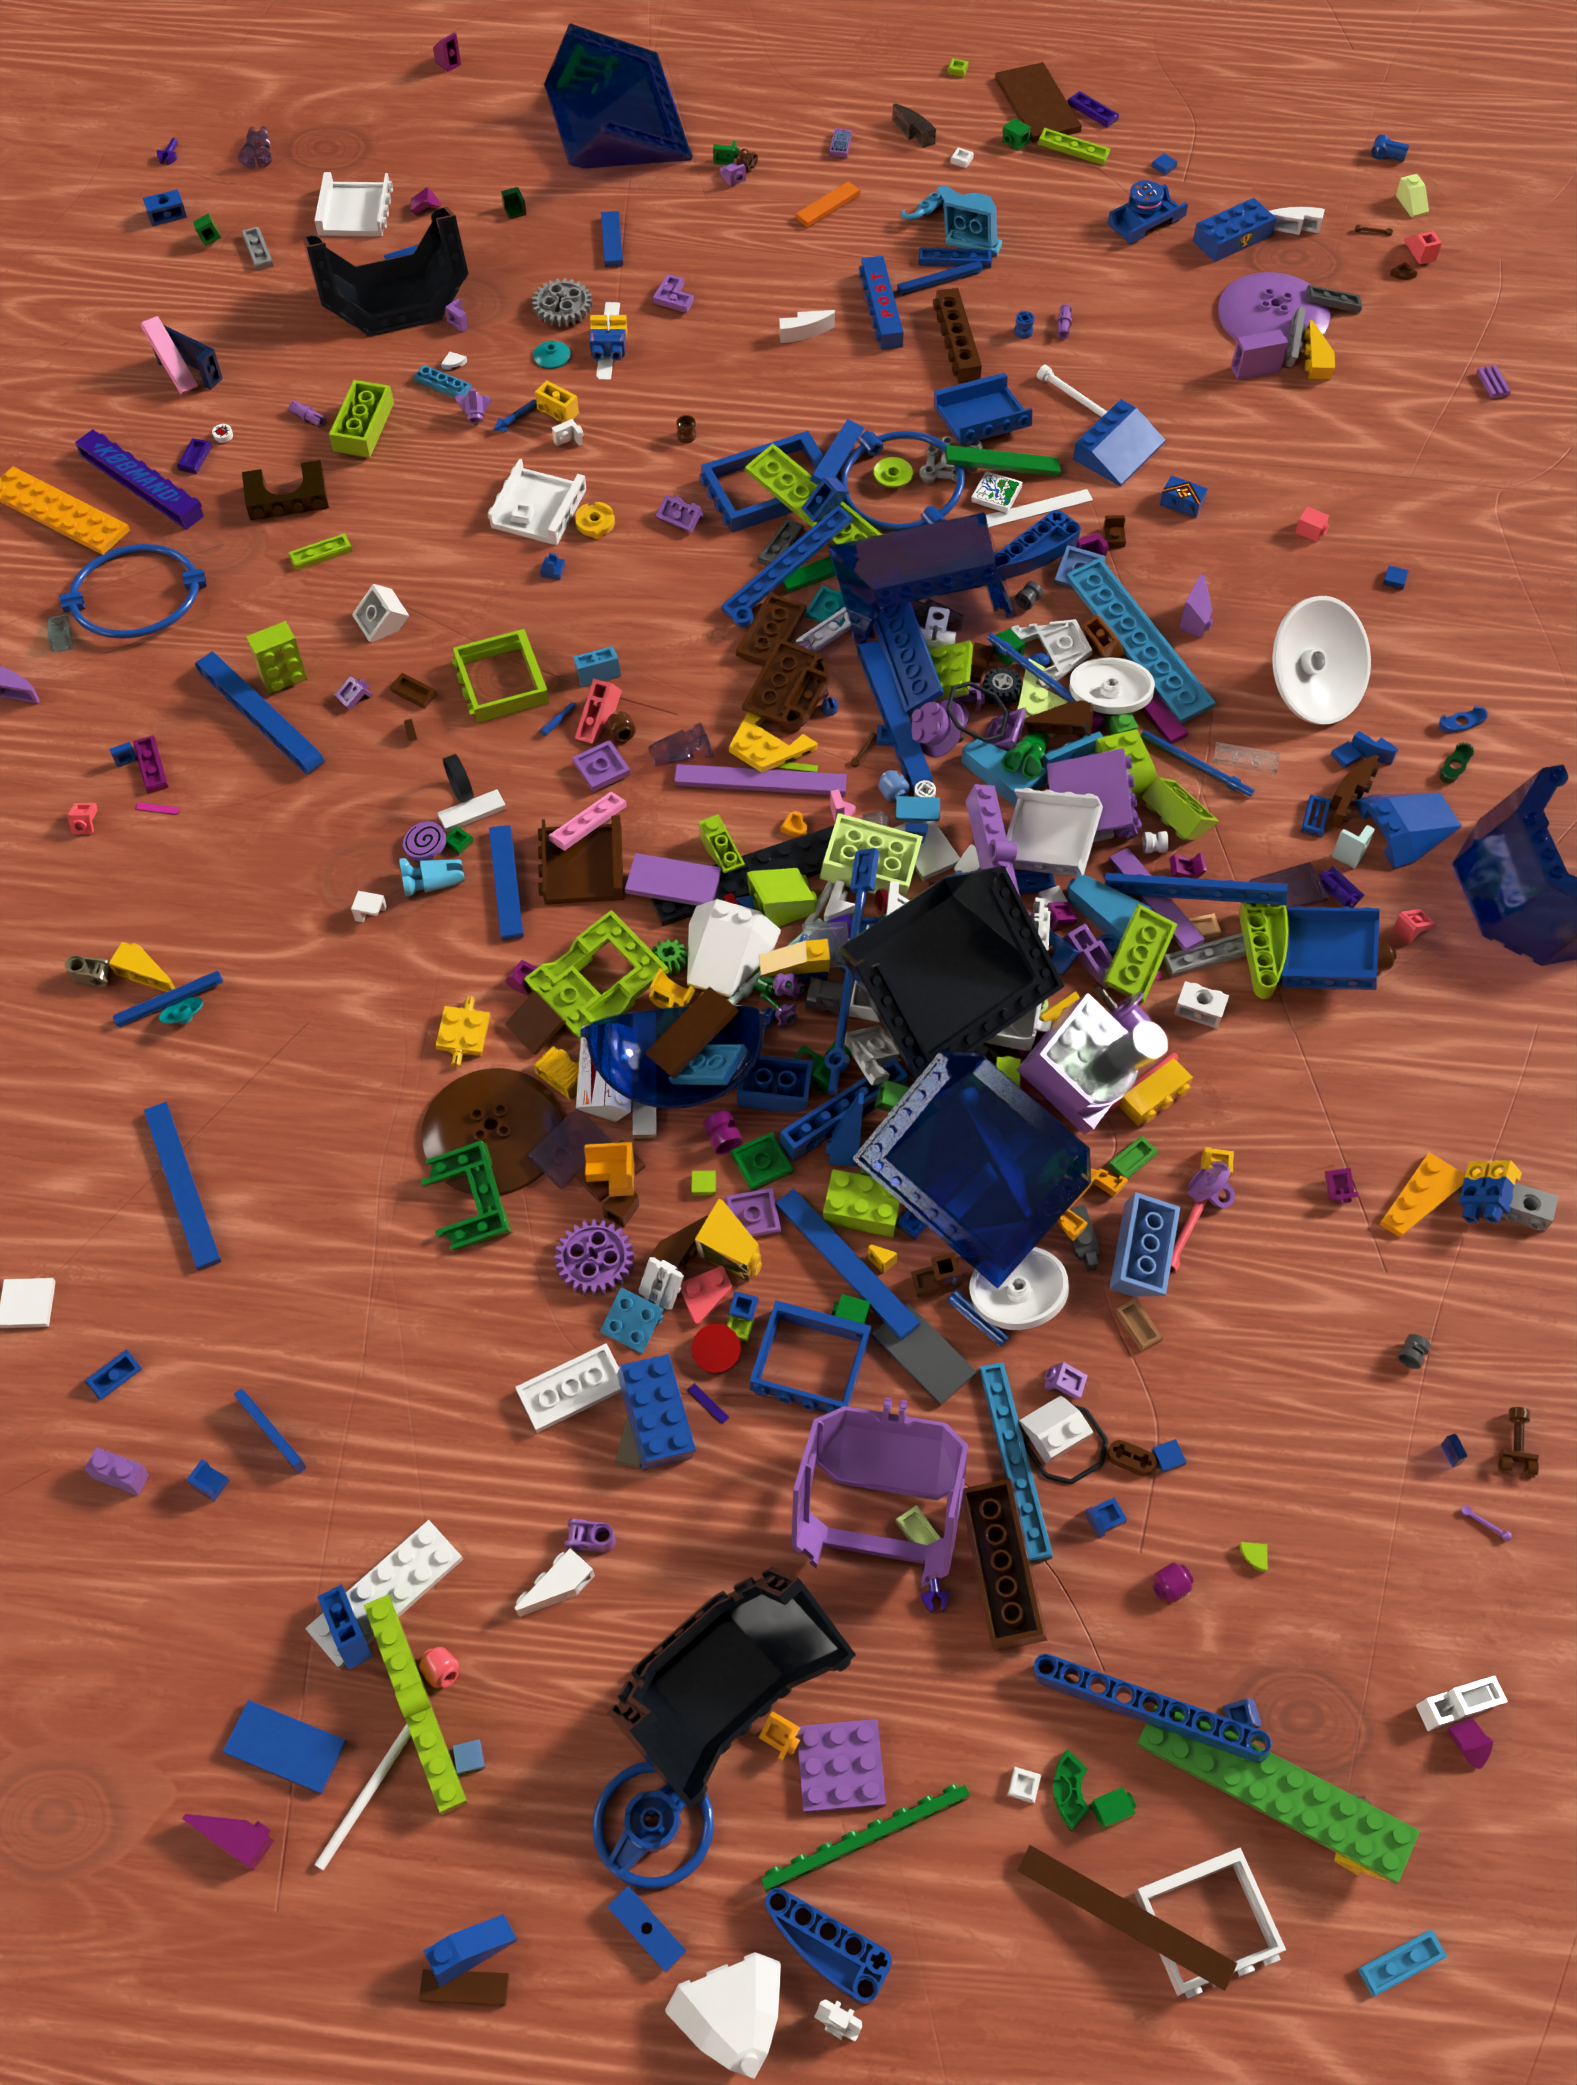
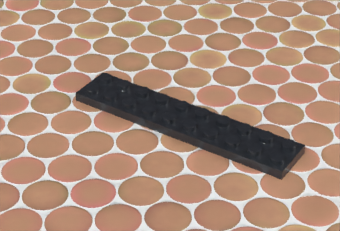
M834 826L741 856L745 863L744 867L728 873L721 872L714 900L724 901V896L732 893L735 899L750 896L747 872L798 868L801 875H805L806 878L821 874ZM650 898L662 926L692 917L696 905Z

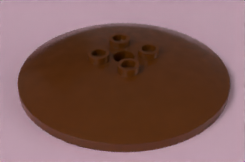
M504 1068L474 1071L448 1084L430 1104L422 1125V1145L427 1159L481 1140L485 1142L492 1160V1170L500 1195L518 1191L541 1177L554 1162L563 1138L562 1115L552 1093L535 1078L516 1070ZM490 1122L498 1124L494 1130H487L485 1126ZM467 1175L444 1181L459 1191L472 1194Z

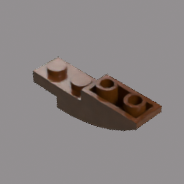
M1373 755L1360 762L1339 784L1330 804L1331 808L1337 810L1331 824L1332 827L1339 829L1342 821L1347 822L1351 810L1348 809L1349 805L1354 806L1356 799L1362 798L1364 792L1369 793L1373 783L1369 779L1370 777L1375 778L1379 769V765L1376 764L1378 755Z

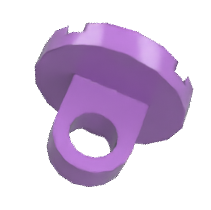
M1222 1161L1212 1162V1167L1207 1171L1202 1168L1192 1178L1188 1186L1190 1191H1187V1193L1196 1202L1208 1199L1216 1207H1229L1235 1199L1234 1190L1227 1183L1230 1168ZM1223 1189L1226 1197L1224 1201L1220 1202L1218 1193Z

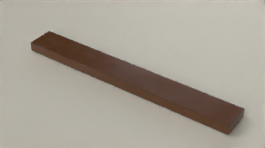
M1029 1845L1017 1870L1018 1872L1226 1991L1237 1967V1962Z

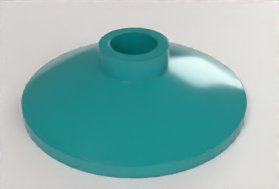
M559 341L543 342L533 352L535 363L546 369L560 368L567 364L571 357L569 347Z
M189 997L174 1003L161 1012L159 1020L163 1024H186L202 1008L203 1001L200 997Z

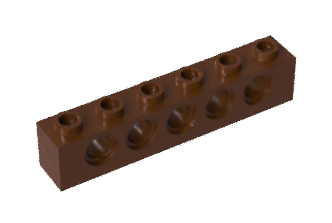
M959 289L936 290L933 308L937 310V322L941 323V335L945 336L944 344L945 349L949 350L948 359L949 362H952L953 376L957 377L958 383L981 379L982 365Z

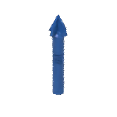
M533 399L503 420L499 417L493 431H507L508 425L537 407L536 400Z

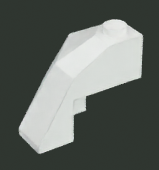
M756 1952L745 1956L744 1961L728 1967V1964L706 1972V1977L692 1983L690 1980L678 1984L665 2009L666 2014L702 2052L727 2069L754 2079L769 2053L778 2019L781 1968L779 1961Z

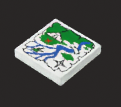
M986 471L971 497V502L1008 513L1022 488L1023 482Z

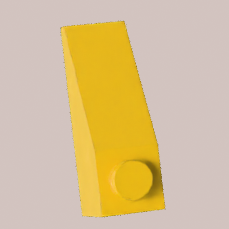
M828 939L802 941L760 954L761 977L777 976L779 973L787 975L788 973L829 972L830 954Z
M122 942L109 962L116 976L164 992L175 989L171 979L150 958L143 948L135 943L128 944Z

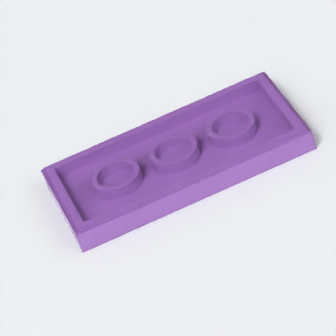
M635 853L625 893L698 906L715 899L722 871L720 867Z

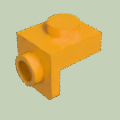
M772 1711L758 1738L781 1751L778 1758L783 1761L787 1753L793 1755L800 1740L796 1736L801 1728Z

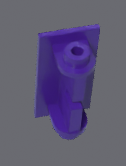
M1334 866L1328 872L1323 871L1319 875L1321 880L1318 883L1344 907L1354 908L1365 896Z

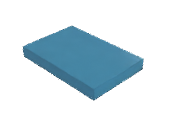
M706 1045L675 1079L670 1076L669 1080L672 1084L727 1085L748 1050L745 1045Z

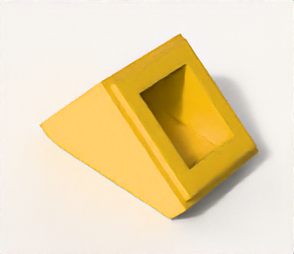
M872 1244L868 1246V1259L881 1273H885L897 1263L898 1254L896 1252Z

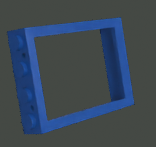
M809 431L701 465L700 482L702 486H706L708 497L714 500L716 511L721 513L724 525L728 526L732 533L794 512L777 498L735 511L716 477L744 469L771 444L777 446L786 455L803 450L816 470L824 456Z

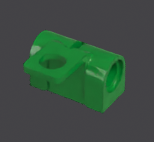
M835 1041L831 1044L824 1057L803 1045L793 1058L800 1059L802 1054H808L812 1057L813 1067L810 1087L821 1094L828 1092L831 1071L825 1065V1057L828 1052L834 1049ZM844 1045V1051L851 1059L853 1055L848 1047Z

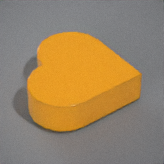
M797 811L791 812L781 825L780 831L795 838L807 835V824L804 822L802 813Z

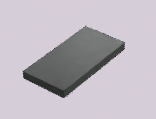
M907 1303L904 1306L920 1322V1326L901 1341L883 1323L872 1333V1337L941 1406L970 1381L977 1371Z

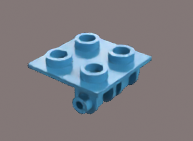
M621 1287L600 1332L643 1354L657 1323L661 1324L664 1315H662L664 1309Z

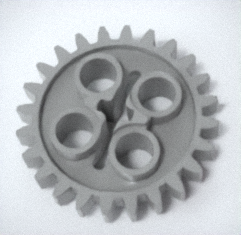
M557 278L555 283L549 280V285L543 283V288L538 287V292H534V297H532L535 316H538L539 320L544 319L545 324L550 321L551 326L558 323V326L561 327L562 323H565L567 327L570 322L575 325V320L582 322V317L587 318V313H591V308L593 307L590 290L586 289V285L580 286V281L574 283L573 279L567 282L566 278H564L560 282Z

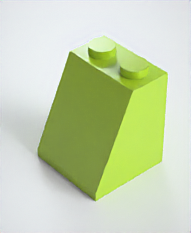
M798 868L747 872L749 894L753 897L755 910L760 911L777 927L784 926L816 912L817 896L814 891L809 890L808 880L805 875H801Z

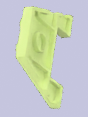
M1028 659L1031 663H1033L1035 666H1037L1044 672L1045 667L1031 659ZM1025 669L1017 710L1021 708L1026 710L1025 718L1068 703L1065 699L1036 684L1039 679L1027 669ZM1046 733L1050 737H1054L1056 735L1052 733Z

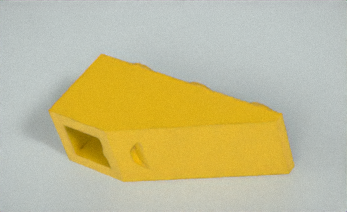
M1310 320L1303 334V339L1306 340L1304 355H1307L1305 371H1308V379L1331 380L1335 370L1334 351L1314 321Z

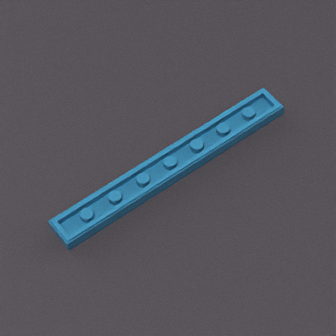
M1004 1362L979 1366V1373L1006 1479L1011 1478L1015 1486L1031 1562L1052 1559L1053 1553Z

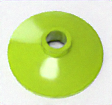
M897 457L882 459L874 467V477L877 482L890 488L906 485L913 476L911 465L904 459Z

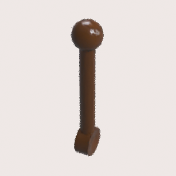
M1356 225L1355 227L1356 232L1385 233L1387 236H1391L1393 233L1391 228L1384 230L1362 227L1361 225Z
M872 732L869 734V739L858 756L851 760L853 767L859 766V760L871 742L876 740V733Z

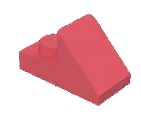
M1421 909L1401 912L1398 915L1394 930L1408 944H1411L1421 932L1431 930L1436 923Z

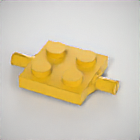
M470 996L466 997L464 1008L444 1007L436 1041V1050L448 1051L453 1054L451 1066L454 1068L455 1065L457 1068H460L462 1056H482L490 1013L474 1010L475 998L472 996L471 999Z

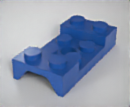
M1164 184L1161 186L1164 191L1162 206L1157 212L1153 214H1139L1130 208L1129 203H1126L1109 212L1108 225L1127 242L1132 244L1143 238L1145 231L1166 220L1173 223L1185 217L1188 203L1185 202L1181 205L1175 203L1170 198L1167 185Z

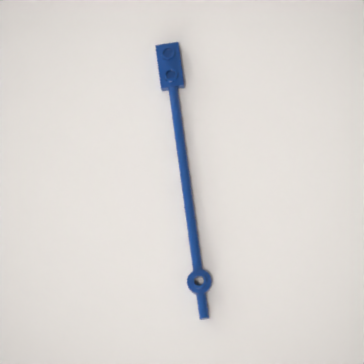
M876 848L855 852L850 890L854 894L857 893L850 940L861 932L866 892L874 891L879 851ZM847 965L835 1047L825 1057V1065L831 1071L828 1093L837 1094L840 1073L850 1063V1058L844 1051V1043L854 977Z

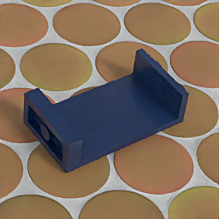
M163 325L184 362L200 370L204 386L211 390L223 379L214 349ZM154 350L158 364L162 365L161 360L159 359L158 355Z

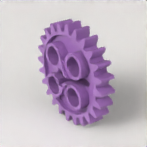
M593 1219L591 1225L588 1226L583 1221L582 1228L573 1225L575 1232L572 1233L566 1230L567 1239H559L562 1246H556V1253L559 1254L554 1256L555 1262L558 1263L555 1265L556 1270L560 1272L561 1280L566 1279V1287L573 1285L575 1293L582 1288L584 1296H586L589 1290H592L593 1296H596L597 1290L601 1289L602 1293L606 1295L607 1287L615 1291L614 1283L617 1282L623 1285L621 1276L629 1277L627 1269H633V1263L630 1260L634 1259L633 1252H630L633 1250L632 1243H628V1235L622 1236V1228L615 1231L614 1223L606 1227L605 1220L600 1225H596V1221ZM598 1239L604 1240L600 1245L593 1244ZM577 1251L583 1252L579 1257L572 1256ZM607 1259H616V1261L612 1264L606 1263ZM589 1270L595 1271L591 1276L584 1275Z

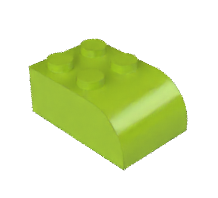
M1135 729L1097 738L1095 754L1124 748L1126 756L1131 757L1132 768L1129 769V775H1133L1135 784L1131 791L1135 793L1136 799L1141 798L1157 778V774L1138 730Z

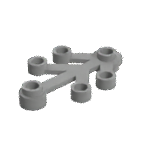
M945 436L942 438L944 443L953 446L952 437ZM978 440L968 443L967 447L982 449V444ZM929 445L926 451L928 456L927 465L921 467L919 472L922 481L933 483L937 478L957 481L955 466L946 464L943 451L941 462L934 465L935 457L938 456V447ZM963 466L964 470L971 473L976 472L978 469ZM945 468H947V469H952L951 472H949V471H942V470H944Z

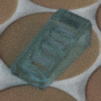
M67 614L48 617V642L52 652L72 649L70 618Z

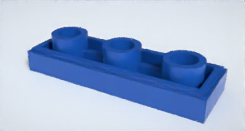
M629 1886L607 1906L665 1973L687 1952ZM647 1924L651 1925V1933L643 1934L642 1928Z

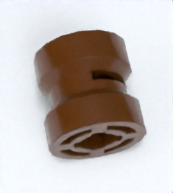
M690 415L680 416L676 421L678 440L682 443H691L696 439V421Z

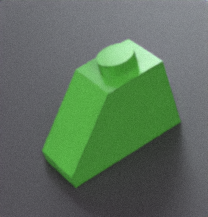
M1100 713V716L1106 721L1104 726L1109 735L1138 730L1139 728L1132 713Z

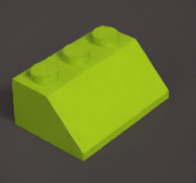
M1157 777L1141 797L1146 802L1145 806L1152 812H1157L1161 816L1160 820L1167 826H1172L1176 830L1175 834L1182 840H1195L1219 822L1175 780Z

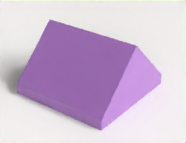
M1021 708L1008 713L1003 737L987 743L1007 752L1015 749V745L1019 742L1023 730L1026 710ZM1004 715L991 720L985 738L1000 734Z

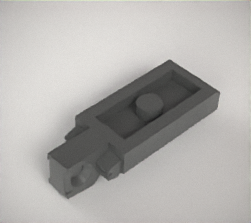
M1086 1206L1070 1208L1069 1210L1088 1222L1086 1229L1074 1241L1069 1238L1074 1255L1079 1260L1084 1259L1087 1271L1096 1270L1099 1264L1097 1256L1100 1255V1251Z

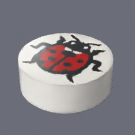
M219 424L212 430L215 441L219 443H226L233 438L232 429L227 424Z

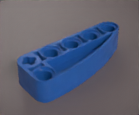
M1060 510L1051 511L994 555L992 575L997 579H1007L1031 572L1055 561L1064 555L1067 545L1076 547L1081 530L1079 523Z
M781 1888L771 1890L765 1899L766 1910L778 1931L793 1950L816 1973L849 1998L862 2005H869L874 2002L891 1968L892 1958L889 1951ZM776 1896L783 1897L786 1901V1906L781 1911L773 1910L770 1906L771 1900ZM799 1911H807L811 1916V1921L807 1925H799L795 1920V1915ZM825 1925L832 1926L836 1931L834 1939L824 1940L820 1935L821 1928ZM850 1940L858 1941L861 1945L860 1953L850 1955L845 1949V1944ZM881 1955L884 1957L883 1963L886 1964V1967L880 1966L877 1970L873 1967L874 1962L870 1959L872 1957L877 1959ZM861 1982H868L872 1985L873 1994L870 1997L864 1998L858 1994L857 1986Z

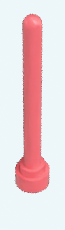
M1208 1199L1195 1203L1176 1239L1169 1274L1177 1272L1180 1266L1179 1255Z

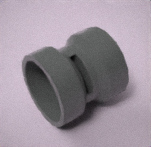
M1029 581L1023 587V590L1016 594L1015 600L1021 608L1030 610L1034 606L1035 601H1038L1043 596V589L1038 583Z
M1409 1334L1405 1340L1406 1346L1400 1350L1398 1359L1407 1367L1420 1369L1424 1363L1423 1357L1429 1353L1431 1344L1422 1336Z

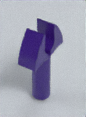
M172 138L165 151L157 150L160 164H162L164 159L167 165L177 160L176 152H173L178 144L177 139Z
M937 1576L929 1581V1591L927 1594H921L920 1597L924 1606L931 1613H933L931 1601L934 1595L941 1601L942 1612L947 1606L950 1591L943 1592L939 1588Z

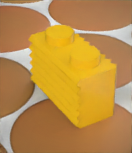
M552 1046L534 1064L535 1073L571 1100L577 1093L579 1062H573L566 1051L563 1049L558 1050Z

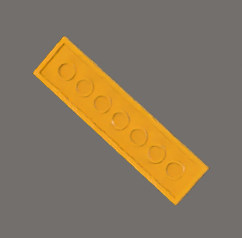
M14 466L0 477L1 503L101 555H104L130 531L128 524Z

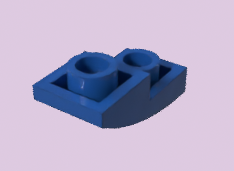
M1358 731L1353 736L1351 742L1362 756L1369 758L1373 755H1378L1377 762L1391 765L1399 750L1382 737L1375 742L1361 731Z

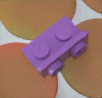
M666 495L656 514L657 519L690 533L693 532L699 518L703 519L705 516L700 506L694 503L686 504L683 499L675 495L673 497Z

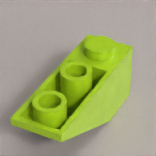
M719 814L698 821L699 837L708 854L724 873L745 866Z

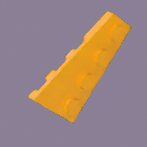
M1429 1152L1380 1225L1401 1238L1430 1212L1432 1213L1441 1203L1463 1187L1466 1174Z

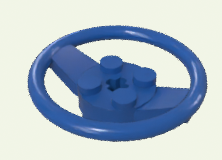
M642 1762L621 1771L604 1788L594 1810L592 1832L597 1853L603 1864L614 1876L634 1887L659 1889L672 1886L684 1880L704 1860L713 1838L714 1814L711 1801L706 1792V1798L700 1803L703 1815L701 1840L693 1856L681 1868L659 1877H644L629 1872L648 1851L657 1853L674 1842L681 1825L679 1814L685 1807L667 1784L658 1791L640 1792L630 1800L625 1809V1830L612 1854L610 1853L605 1842L603 1830L606 1808L613 1794L626 1781L644 1773L656 1772L648 1762ZM655 1815L659 1816L657 1819L659 1824L656 1827L651 1826L649 1828L646 1826L648 1823L645 1820L647 1816L652 1818Z

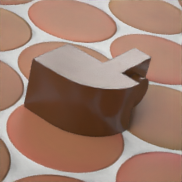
M955 1252L931 1258L932 1266L911 1272L917 1297L939 1291L945 1294L955 1290L963 1282Z

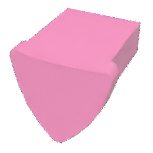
M839 789L830 792V808L835 822L838 813L852 816L855 813L856 807L842 800Z

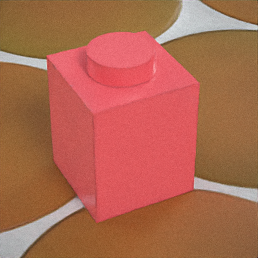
M1307 506L1298 521L1295 533L1317 542L1321 535H1326L1330 525L1327 524L1329 515Z

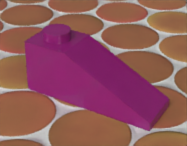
M185 1814L182 1818L252 1870L255 1869L274 1842L268 1836L271 1830L259 1821L253 1825L247 1820Z

